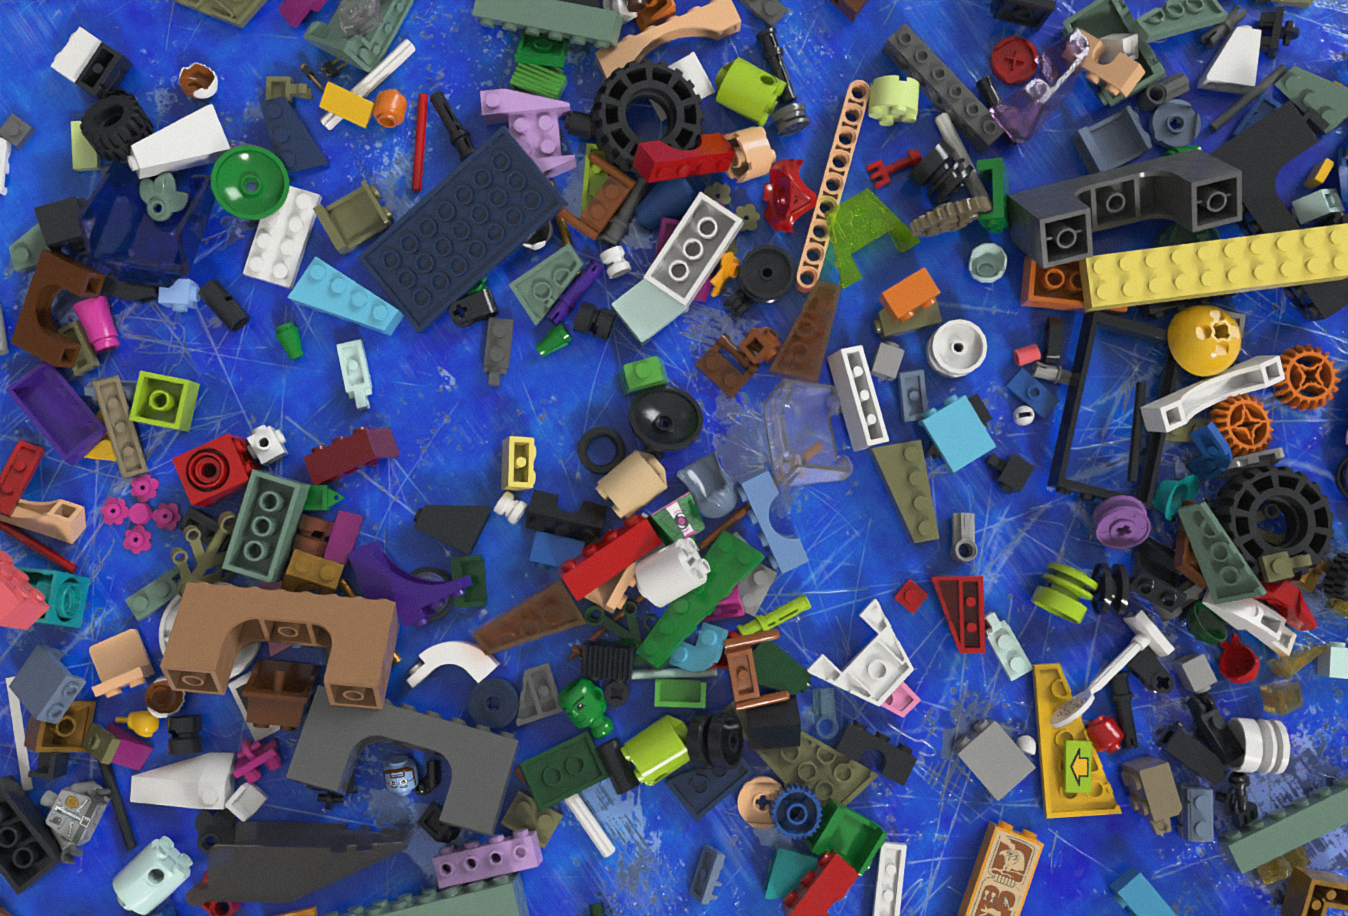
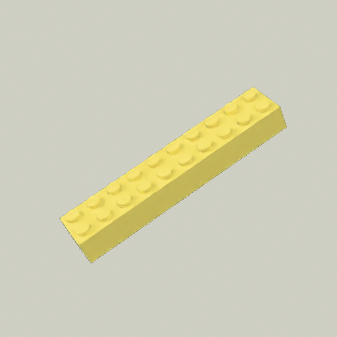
M1348 223L1103 254L1082 259L1079 262L1085 312L1343 280L1348 278Z

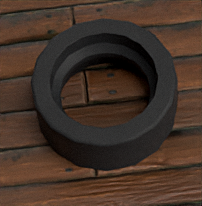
M599 426L589 429L582 435L578 443L577 452L580 462L587 470L594 474L605 475L624 459L625 447L622 438L616 431L608 427ZM605 436L614 442L616 455L609 464L596 465L588 458L587 446L595 437Z

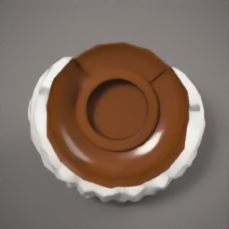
M193 63L189 67L181 69L179 84L185 95L192 99H206L216 93L218 79L215 72L211 71V68H207L205 64Z
M161 676L146 690L145 703L148 711L154 717L167 718L180 711V707H183L185 702L184 697L186 694L185 691L172 690L166 677Z

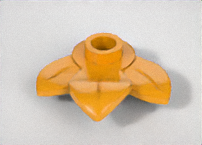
M731 251L722 255L719 272L710 281L715 286L711 292L712 297L719 295L731 278H735L740 271V260Z

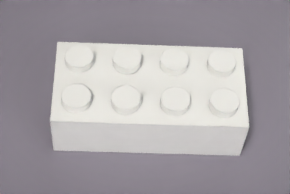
M700 192L643 278L688 308L743 226V220Z

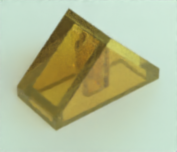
M1300 681L1260 686L1264 711L1286 715L1304 706Z

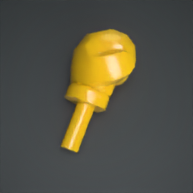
M132 711L128 717L117 716L115 719L116 723H127L130 730H134L136 734L142 737H151L159 727V718L154 717L149 711Z

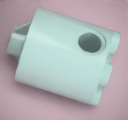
M166 836L153 840L113 878L112 884L117 894V901L126 910H133L141 915H149L190 876L191 871L189 867L193 864L191 858L185 853L181 854L174 848V843Z

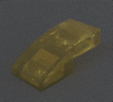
M1302 845L1256 867L1266 886L1290 877L1288 873L1292 871L1293 866L1305 867L1312 863Z

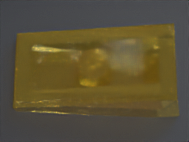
M1310 644L1291 651L1290 656L1272 658L1266 661V664L1276 677L1289 679L1324 652L1327 647L1322 644Z

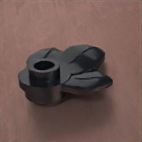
M228 808L220 809L214 815L203 809L195 820V828L199 833L197 845L204 853H215L221 847H235L244 839L247 831L234 826L236 815ZM208 836H213L216 839V841L213 843L207 842L206 838Z

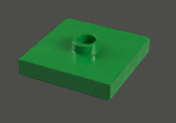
M522 31L515 52V62L564 68L571 39L562 38V41L548 38L547 34L540 33L539 36H531Z

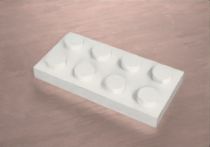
M289 186L288 197L284 205L275 214L261 219L243 271L245 276L293 289L316 218L312 208L320 204L321 195Z

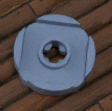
M1172 99L1165 102L1150 117L1149 130L1152 142L1166 149L1188 146L1200 132L1201 119L1199 114H1195L1191 108L1192 105L1184 100ZM1173 119L1176 120V124L1180 125V128L1172 129L1170 123Z

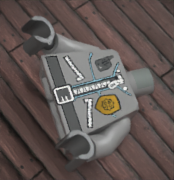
M95 781L74 783L72 786L62 789L59 794L48 790L41 798L40 804L51 809L46 819V824L51 827V831L62 849L60 856L62 863L75 865L74 856H81L83 853L76 846L90 841L110 801L109 795L106 794H110L111 790L103 789Z

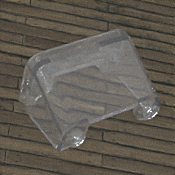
M783 378L765 399L762 410L773 481L776 486L796 487L844 481L853 473V464L850 458L846 455L838 456L830 417L840 406V398L838 397L836 386Z

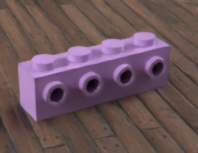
M528 828L514 831L513 835L504 837L503 834H497L493 837L490 836L488 838L489 841L479 843V839L465 842L463 847L455 848V845H448L440 848V852L432 858L439 889L538 867L543 861L537 831L528 832Z

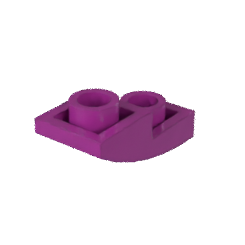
M285 0L278 10L290 25L297 28L311 9L319 12L327 0Z

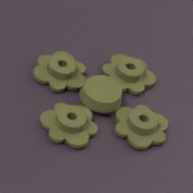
M714 182L712 187H707L704 190L706 196L715 202L724 204V207L725 204L731 202L729 196L731 189L728 185ZM747 204L745 207L738 206L735 215L741 218L744 223L740 231H745L746 229L749 231L756 230L760 214L756 212L755 206L753 204ZM735 238L725 253L731 251L734 256L738 253Z

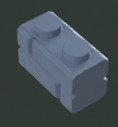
M1177 784V792L1182 805V810L1177 815V821H1179L1177 825L1178 836L1191 842H1213V789L1203 785Z

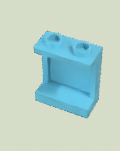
M956 394L942 401L944 406L936 410L935 407H932L922 413L923 419L918 421V424L925 428L945 463L942 465L947 473L956 472L996 447L966 395L957 397Z

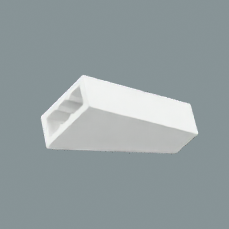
M211 104L131 145L130 156H127L131 170H136L139 179L166 172L214 163L222 154L230 150L214 107Z

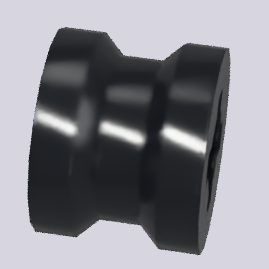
M739 289L722 305L725 309H729L732 312V317L736 320L747 312L754 303L751 300H747L744 297V292Z
M611 681L604 691L606 701L615 707L624 705L630 695L627 683Z

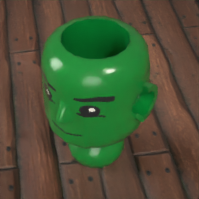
M587 677L575 679L559 693L558 704L576 727L585 728L589 726L593 737L597 739L604 738L613 730L612 720L603 715L607 708L604 694Z

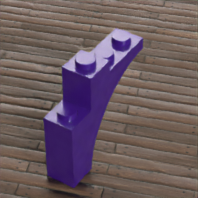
M380 541L366 544L347 554L366 599H388L396 602L397 613L404 628L412 624L415 628H418L428 623V617L436 614L434 608L446 603L444 598L451 595L452 599L464 595L466 594L465 588L473 585L469 575L452 581H432L417 577L395 563L381 546Z

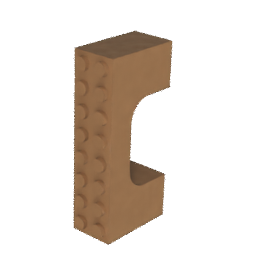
M202 581L197 583L187 582L160 667L171 689L174 691L225 695L234 661L240 651L248 645L256 642H275L318 646L330 651L323 681L330 705L383 710L400 627L396 602L388 599H365L360 596H353L351 598L340 597L336 594L319 595L308 591L297 593L288 592L284 589L265 590L255 586L244 588L231 584L212 585Z

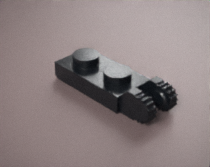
M1203 692L1198 694L1196 698H1189L1187 700L1188 709H1190L1191 714L1195 718L1194 721L1222 764L1227 765L1244 755L1245 750L1217 708H1215L1216 702L1209 693Z

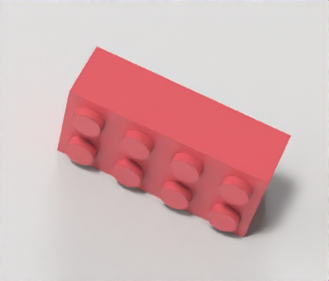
M0 550V626L27 630L50 606L44 601L45 595L37 588L32 587L28 582L29 577L12 564L13 558Z

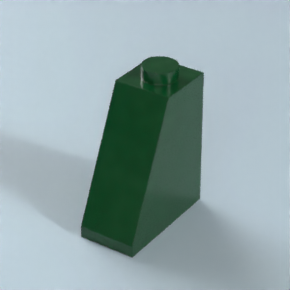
M772 640L757 643L752 648L758 684L780 691L787 690L793 695H797L799 692L803 694L812 684L810 681L812 675Z

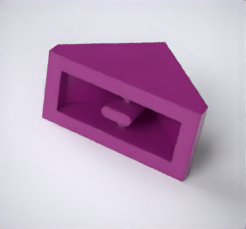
M110 722L106 729L121 740L111 763L141 770L154 747L115 723Z

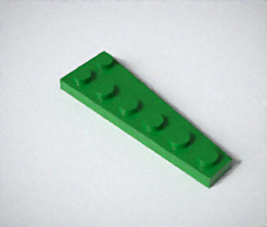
M723 530L703 557L708 562L711 570L707 573L706 583L672 601L636 653L658 669L678 649L683 641L698 628L697 625L715 610V606L724 597L727 598L733 592L732 589L764 560V554L726 530Z

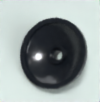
M658 385L644 389L633 399L629 409V424L635 436L645 445L660 451L669 452L687 448L697 440L703 427V414L697 401L687 392L673 386Z

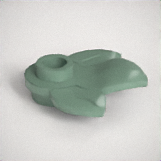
M170 172L161 174L154 182L149 178H143L140 182V196L147 204L149 216L156 221L169 219L173 212L183 210L188 202L189 195L187 193L176 191L175 179ZM158 204L162 206V210L159 213L156 211Z

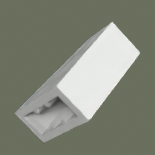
M1248 25L1237 26L1222 43L1197 83V88L1245 95L1254 88L1262 30L1253 29Z

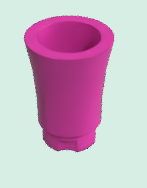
M99 296L98 299L89 298L72 306L87 334L90 344L94 347L95 353H103L118 348L120 345L117 339L118 334L113 323L107 296Z

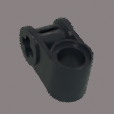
M490 289L480 290L471 296L455 301L449 308L452 321L461 328L488 320L489 317L493 318L500 312ZM463 310L465 317L460 318L458 311Z
M1148 648L1139 651L1125 665L1128 671L1149 692L1167 694L1174 687L1172 675L1161 665L1157 657ZM1157 677L1161 678L1159 680V684L1161 685L1160 687L1156 686L1158 684V680L1156 679Z

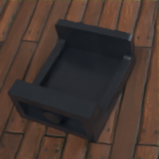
M1148 536L1131 552L1128 576L1129 589L1173 613L1187 598V594L1180 591V577L1182 573L1174 567L1175 551Z

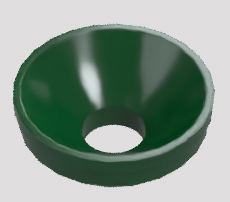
M1200 600L1188 608L1186 627L1188 632L1197 641L1216 645L1226 640L1227 628L1220 616L1205 606Z

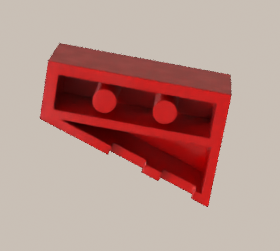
M833 848L829 852L825 851L818 858V865L812 872L808 870L799 881L801 884L796 890H790L783 897L781 908L784 916H829L827 913L828 909L836 900L838 902L841 901L858 878V872Z

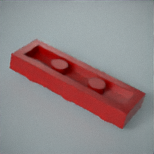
M22 440L18 441L0 474V515L11 518L46 452L44 448Z

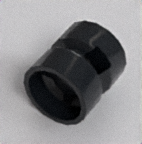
M582 301L575 319L573 331L586 336L591 333L593 338L607 342L613 328L616 312L606 308L597 310L596 305Z
M201 714L167 718L168 733L172 734V737L168 739V755H185L203 751V737L199 735V731L203 729Z

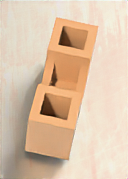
M1081 29L1062 54L1068 61L1066 65L1077 73L1079 70L1085 72V77L1094 84H1098L1099 81L1105 84L1104 88L1112 95L1117 96L1119 93L1127 97L1145 74L1140 63L1120 52L1109 64H1099L1100 57L1106 50L1105 46L1099 39Z

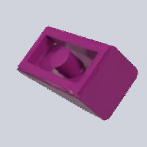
M338 511L325 549L324 559L351 565L347 554L356 548L364 516Z

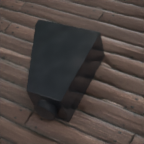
M425 505L423 509H418L413 521L416 522L414 528L467 554H472L494 509L487 506Z

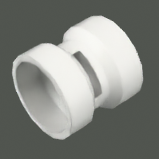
M622 246L612 247L600 254L602 263L607 266L609 279L620 277L632 269L629 261H626L624 258L625 252Z
M506 491L493 511L499 515L505 513L507 520L515 525L526 511L528 504L524 501L514 500V494Z

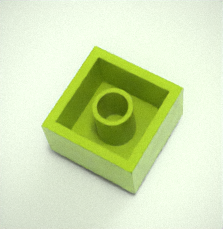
M140 371L129 420L189 432L200 384L186 379Z

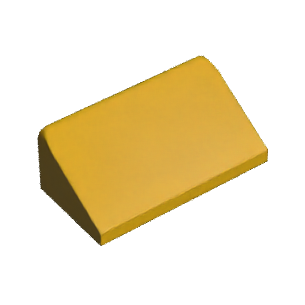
M328 81L319 107L366 129L375 104Z

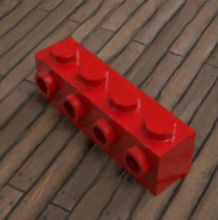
M641 514L630 516L623 522L624 525L620 528L606 532L601 541L596 544L587 545L582 549V554L574 559L569 558L560 565L561 568L556 572L577 601L662 543L647 518Z

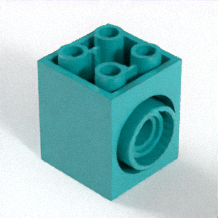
M15 566L29 577L28 582L32 587L37 588L45 595L44 601L50 606L35 623L81 628L91 578L61 571Z

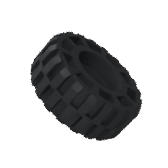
M643 59L641 63H637L634 60L626 63L623 68L618 67L605 79L593 100L594 104L590 112L592 125L590 127L592 135L596 136L597 139L595 144L599 151L603 150L607 155L605 159L611 164L614 162L619 165V169L624 173L630 171L634 173V176L643 177L632 163L639 143L651 142L637 136L628 126L625 111L632 100L647 98L662 107L668 119V130L659 140L670 147L679 150H694L698 145L697 142L700 135L703 133L701 123L705 120L704 111L700 110L699 107L702 103L700 95H696L693 90L695 85L690 79L686 81L682 77V71L678 68L675 70L669 68V64L660 61L658 64H654L652 59Z
M1265 466L1248 470L1228 480V485L1222 486L1217 492L1219 498L1213 500L1210 508L1249 567L1261 581H1264L1258 557L1281 551H1287L1289 558L1310 554L1312 565L1292 569L1294 577H1300L1309 573V568H1316L1322 562L1321 556L1328 554L1331 545H1329L1330 539L1334 538L1335 529H1332L1334 514L1330 511V502L1327 496H1323L1320 491L1322 490L1315 481L1310 482L1306 474L1300 471L1294 472L1292 468L1286 466ZM1265 500L1277 505L1286 520L1285 537L1277 547L1266 543L1256 527V513L1259 506Z

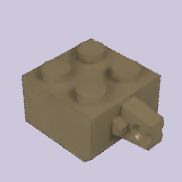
M1148 755L1121 763L1123 768L1121 777L1124 784L1129 788L1130 796H1128V800L1132 810L1147 818L1154 834L1162 835L1171 832L1170 817L1179 815L1182 805L1169 762Z

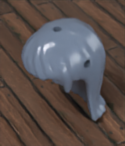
M717 452L701 457L677 472L676 477L686 485L698 511L703 516L720 518L727 515L736 506V487L722 469L718 461Z

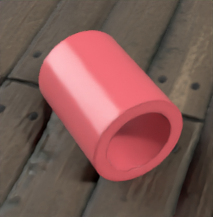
M1036 344L1013 350V358L1017 366L1041 359L1040 350Z

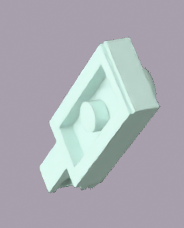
M359 339L336 344L345 390L349 394V398H355L357 409H360V411L369 409L368 395L373 394L371 389L373 387L363 340Z
M994 612L985 614V623L988 626V629L985 630V638L1008 679L1013 681L1033 670L1032 665L1006 621H999Z

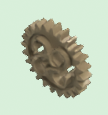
M983 196L942 204L932 209L931 212H927L926 215L919 216L918 219L909 223L912 237H931L946 231L951 232L967 226V223L977 220L979 214L990 212L991 207L988 198Z

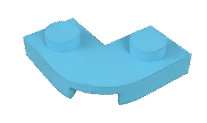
M703 622L696 646L683 641L670 656L669 664L698 673L708 669L713 663L719 661L724 648L723 640L727 639L729 630Z

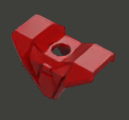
M1291 579L1273 582L1259 580L1267 593L1253 599L1263 601L1276 609L1278 614L1286 619V624L1298 631L1313 630L1317 627L1318 623L1303 600L1300 589L1291 584Z

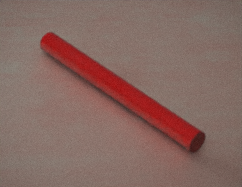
M423 93L418 96L412 191L416 192L422 190L428 95Z
M0 521V529L70 574H74L77 571L78 566L14 525Z

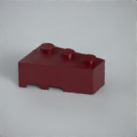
M362 426L352 431L353 435L349 437L344 435L333 439L332 444L327 447L326 445H321L311 449L312 453L303 458L313 485L328 484L354 474L356 470L365 466H375L383 458L400 456L391 429H368L367 426Z

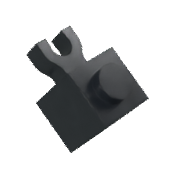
M992 453L983 462L985 465L998 471L992 481L998 484L997 488L1000 491L1009 495L1011 493H1019L1035 468V466L1015 454L1008 455L1003 461Z

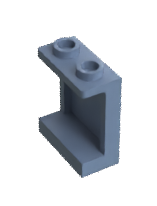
M1130 105L1088 128L1085 126L1079 129L1071 137L1089 174L1121 167L1143 156L1152 148L1149 134L1144 132L1139 123L1140 119L1137 112L1132 110Z
M41 644L36 646L8 687L36 720L57 724L86 684L84 678L72 675L60 662V659L63 657L60 650Z

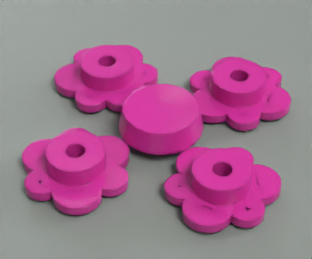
M149 474L134 477L131 481L133 487L131 494L137 496L138 501L142 503L134 504L129 508L126 506L124 499L117 500L115 497H109L105 502L106 506L101 508V513L104 514L103 520L106 524L116 523L120 525L124 522V518L127 517L137 524L133 530L126 531L125 536L127 538L123 542L124 547L128 550L132 549L134 554L148 551L152 546L150 541L152 534L142 526L148 523L151 517L157 521L156 525L158 528H166L167 530L176 529L177 522L182 519V515L178 513L179 506L175 503L168 505L161 503L159 509L152 513L150 506L145 502L157 496L156 489L159 487V481L151 478Z

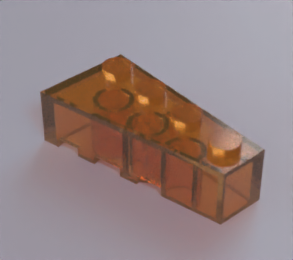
M817 280L797 320H795L788 337L769 369L770 375L818 386L842 293V285Z
M559 577L474 629L472 635L485 656L528 641H534L553 633H559L575 626L587 624L569 590Z

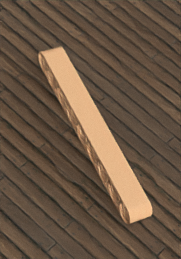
M856 80L850 84L842 105L819 188L817 204L813 210L794 279L796 289L802 293H807L814 289L822 269L870 94L869 85L862 80ZM852 92H860L863 98H855ZM852 114L857 120L854 122L849 121L845 115ZM839 138H848L850 140V144H842L839 141ZM840 160L843 162L844 167L837 168L833 165L832 161ZM832 182L837 185L838 190L830 191L826 184ZM826 205L832 212L830 214H823L819 207ZM820 228L824 231L825 236L818 238L814 235L813 230ZM813 251L818 254L819 259L811 261L807 258L806 254ZM804 274L809 275L812 278V283L809 285L803 284L800 276Z

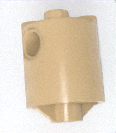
M634 450L606 476L598 480V486L595 487L606 502L609 499L614 502L611 508L623 521L648 505L667 489L666 473L664 467L653 455Z

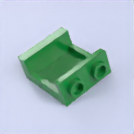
M1002 157L977 160V171L983 182L993 181V212L979 214L978 220L983 228L990 233L1003 232V228H1010L1007 194H1009L1008 168Z
M829 798L821 811L823 816L820 817L822 820L819 822L820 828H816L817 832H812L813 836L808 835L804 842L811 852L819 856L821 853L829 852L833 848L862 877L864 872L870 868L872 859L878 849L884 845L887 833L877 822Z

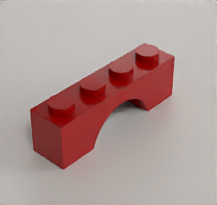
M721 133L700 135L698 145L694 150H679L666 145L660 140L639 143L632 164L647 183L728 171L736 150Z

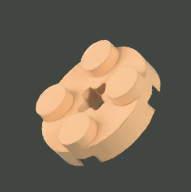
M756 776L745 781L737 796L739 813L752 827L768 829L774 826L769 814V804H766L764 809H760L759 804H755V802L762 795L767 800H773L772 794L775 795V790L779 791V787H782L775 779L768 776Z

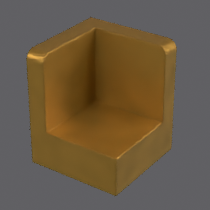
M1322 560L1316 568H1309V573L1300 577H1293L1291 583L1308 592H1312L1320 576L1327 575L1325 573L1326 570H1329L1330 563Z

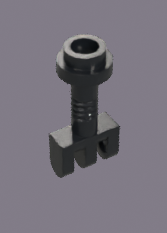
M1233 771L1228 777V783L1232 788H1235L1238 807L1231 811V817L1234 827L1240 829L1244 827V824L1247 825L1251 820L1258 818L1257 805L1247 800L1246 787L1250 785L1249 776L1246 775V772Z

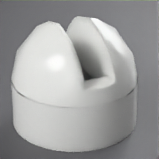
M1020 406L1013 412V420L1020 426L1028 425L1034 419V411L1029 406ZM1029 412L1030 416L1019 418V413Z
M1028 735L1019 737L1015 743L1024 754L1035 755L1036 742Z

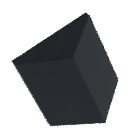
M790 695V699L787 701L746 710L749 750L800 746L801 722L796 695Z

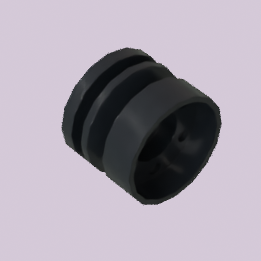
M945 140L938 143L907 177L918 189L927 183L931 185L926 194L927 198H930L936 191L939 193L938 197L933 201L936 207L950 200L965 185L968 177L974 170L971 165H968L962 172L959 170V167L965 162L964 158L957 160L953 164L950 162L956 150Z

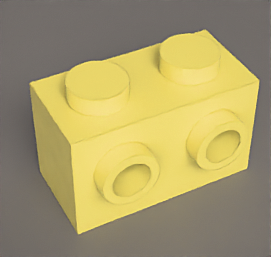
M509 436L502 441L501 490L527 491L533 488L536 479L535 470H533L536 458L534 438Z

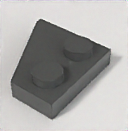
M550 662L524 670L523 686L516 720L517 726L563 712L558 704L559 691Z

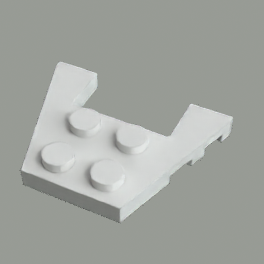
M873 599L859 613V616L877 633L873 639L842 671L823 654L806 670L810 674L880 707L911 674L914 668L899 640H897L879 602Z

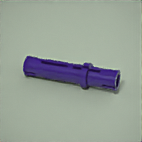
M591 259L590 263L567 292L559 296V302L546 315V318L551 321L558 314L553 324L558 326L567 313L575 309V303L604 270L599 264L592 272V269L598 262Z

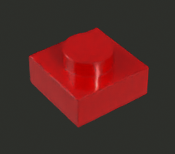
M907 579L892 598L911 614H914L929 595L911 579Z

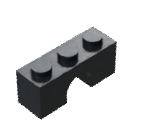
M534 490L527 511L525 528L595 544L600 541L608 506L583 501L580 510L568 513L558 507L559 495Z
M855 719L853 723L846 720L833 748L859 762L866 750L878 749L881 752L882 760L877 771L904 786L918 759L911 754L913 749L901 743L898 746L889 743L890 737L878 731L875 735L866 731L868 726Z

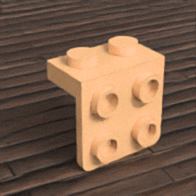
M632 563L584 598L603 607L612 614L616 607L621 610L628 598L624 594L628 586L634 587L637 582L635 573L637 564Z
M129 629L89 648V653L101 680V684L92 687L95 697L106 695L107 698L122 693L121 688L128 685L131 688L146 682V677L155 674L137 629Z

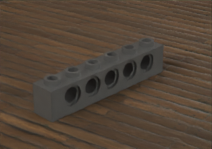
M906 23L887 39L883 48L887 56L907 77L919 82V89L942 113H948L953 125L981 154L1002 136L1006 128Z

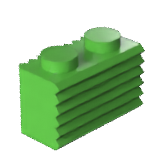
M518 63L510 80V86L513 91L560 101L568 81L567 76L564 75L565 72L558 67L551 66L550 69L543 65Z

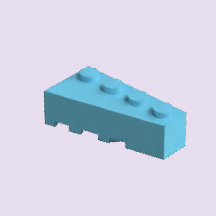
M316 256L287 297L296 304L359 324L389 336L392 335L404 317L398 309Z

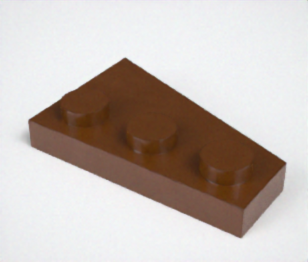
M1191 499L1182 501L1181 507L1195 503ZM1179 516L1176 551L1173 559L1174 567L1203 590L1208 589Z

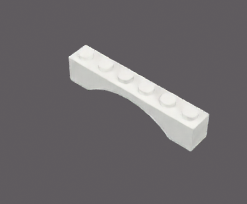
M1255 356L1226 369L1218 375L1203 379L1140 407L1146 430L1167 433L1187 424L1195 414L1211 405L1226 400L1229 396L1235 397L1238 394L1241 395L1267 388L1284 380L1285 376L1280 356Z

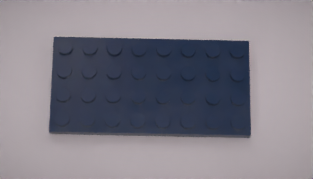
M503 125L358 256V259L418 333H423L449 310L452 303L462 299L568 205V202L507 127Z

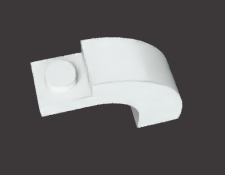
M447 641L434 645L418 655L425 664L423 665L419 662L409 671L412 676L406 681L414 688L440 665L455 664L464 668L477 683H480L500 663L479 645L467 641Z

